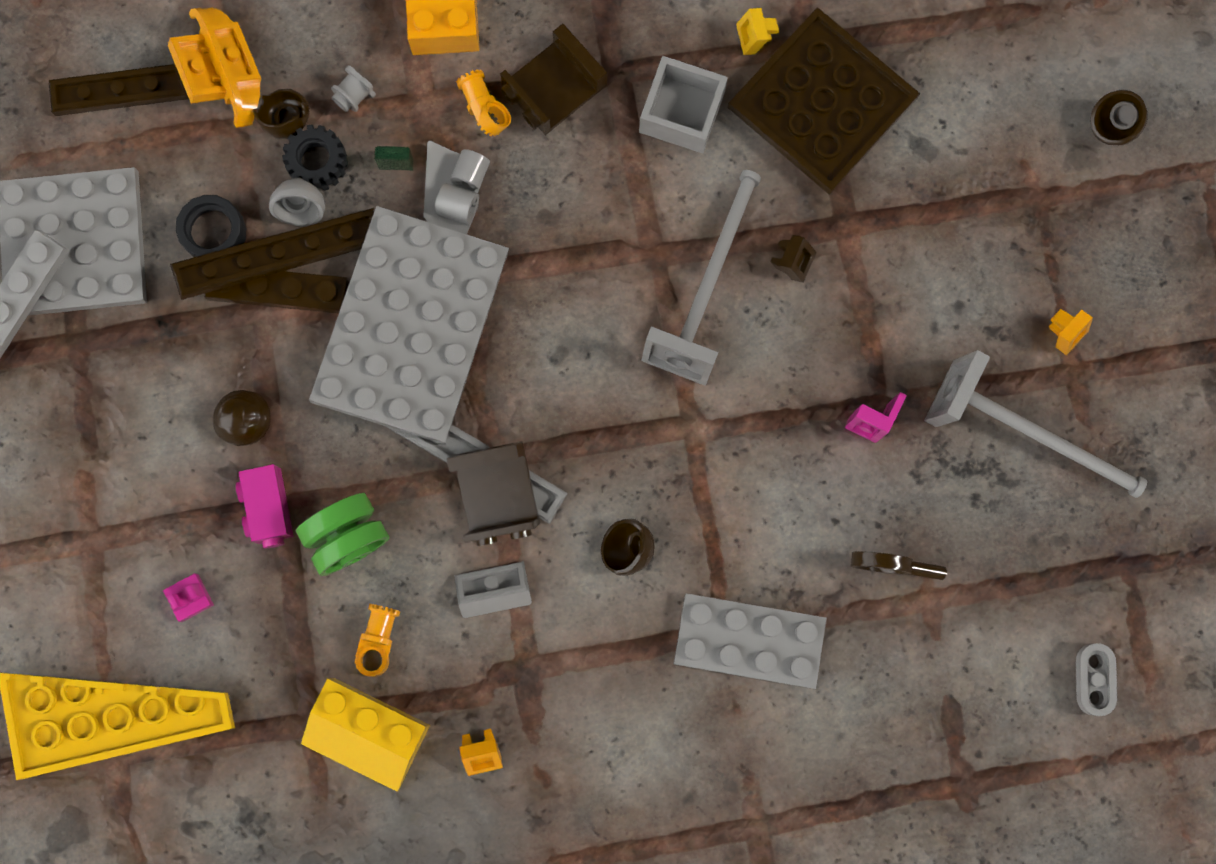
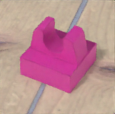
M196 573L163 590L178 622H184L214 606L201 578Z

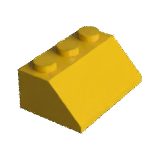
M327 678L310 712L301 744L398 792L430 725L336 678Z

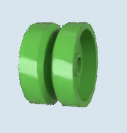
M365 493L347 497L328 506L308 518L295 530L305 548H318L311 560L320 576L332 574L360 561L390 539L381 521H368L374 512V508Z

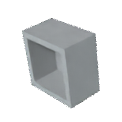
M662 56L640 117L639 133L703 154L725 93L728 77Z

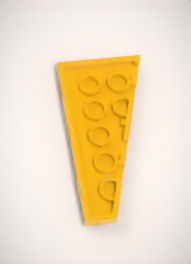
M0 673V691L16 780L235 728L229 695L226 692Z

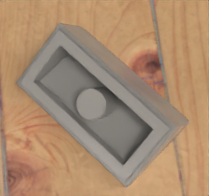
M524 561L454 575L458 605L463 618L517 608L532 603Z

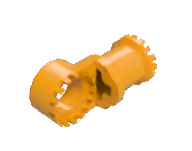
M482 70L470 71L471 75L465 73L466 77L461 75V78H458L456 83L458 88L463 91L467 100L469 114L475 116L477 125H481L480 130H485L484 133L486 135L490 133L489 136L493 135L494 137L499 135L511 123L510 112L501 102L496 101L493 95L489 94ZM489 113H490V114L493 113V114H494V117H495V118L497 117V119H498L497 122H498L499 124L495 123V122L491 119Z
M369 603L368 610L371 613L366 632L361 633L354 663L356 664V669L361 674L368 677H377L382 675L389 666V653L392 645L390 635L394 619L399 617L400 611L392 608L388 609V607H385L384 610L383 606ZM371 650L378 651L382 657L381 666L374 671L366 670L362 663L364 655Z

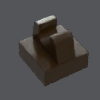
M792 235L790 240L779 241L778 246L785 253L781 259L772 257L771 263L776 269L787 274L791 280L804 283L817 252L805 237Z

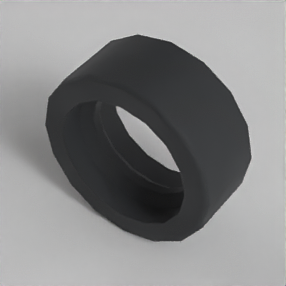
M202 195L191 199L182 207L176 218L175 231L179 243L192 257L244 244L246 241L247 228L243 216L229 200L218 195ZM209 211L224 213L231 223V233L228 239L220 246L212 249H205L197 245L191 234L192 226L196 219Z

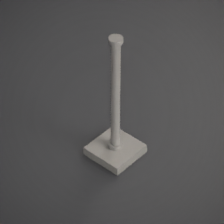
M743 170L739 177L741 181L740 187L680 336L672 335L651 326L641 359L645 363L704 386L707 384L719 352L693 343V339L753 188L757 187L760 183V175L751 170Z
M977 350L953 360L924 420L925 422L934 427H939L959 421L967 404L1126 488L1129 495L1138 498L1144 492L1147 480L1143 477L1138 476L1135 478L975 392V387L990 356Z

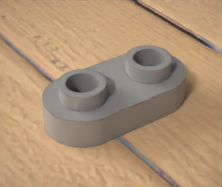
M1099 643L1083 646L1076 656L1077 703L1080 709L1088 715H1108L1114 710L1117 703L1116 657L1108 646ZM1092 655H1095L1099 661L1096 668H1092L1089 664V658ZM1093 691H1096L1099 695V701L1096 704H1092L1090 701V694Z

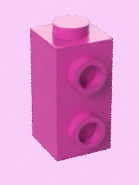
M272 464L239 471L240 482H236V493L239 502H244L246 516L242 517L245 536L247 538L250 537L251 542L263 544L264 549L284 545V539L294 537L281 468Z

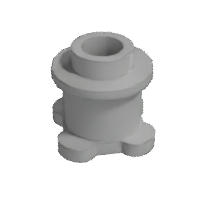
M348 65L345 68L348 75L338 86L333 85L331 87L334 93L331 98L345 112L349 109L357 112L361 101L366 96L373 99L376 93L372 89V84L356 72L353 67Z

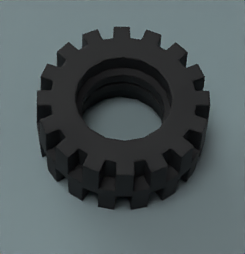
M307 125V130L304 131L300 127L296 130L298 135L293 136L290 134L287 138L289 144H284L283 147L285 155H282L285 168L290 177L302 178L317 189L322 188L324 191L329 190L330 184L336 186L339 183L338 178L344 177L346 174L344 169L348 167L347 154L339 137L332 130L329 129L327 131L321 125H318V128H314L313 125ZM314 147L325 148L329 152V160L326 165L317 170H308L303 167L302 157L306 151Z

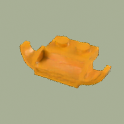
M213 7L191 9L189 15L191 19H197L200 26L199 34L171 37L168 42L169 51L191 104L224 99L226 105L232 104L235 127L251 126L255 117L253 110L258 107L260 82L262 78L239 23L233 22L224 12Z

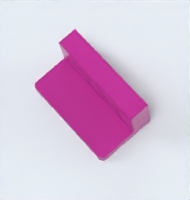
M901 392L898 393L886 405L883 413L861 404L850 415L844 428L877 443L889 433L907 395Z

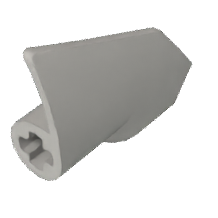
M428 141L424 218L426 221L467 234L478 208V192L489 167V159L471 150L464 149L459 154L433 141Z

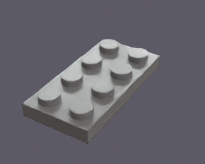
M685 593L673 664L816 689L827 618Z

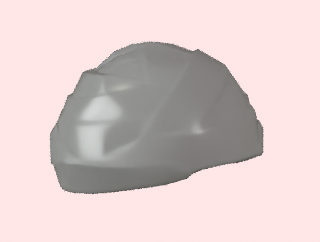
M292 178L282 182L272 193L269 201V210L272 216L284 223L305 227L316 224L322 219L325 212V200L314 185L304 181L302 178Z

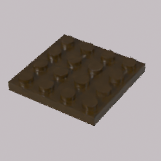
M817 7L730 100L727 108L830 195L918 99L920 93Z

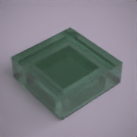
M395 146L375 147L374 159L379 170L413 171L414 159L410 148Z

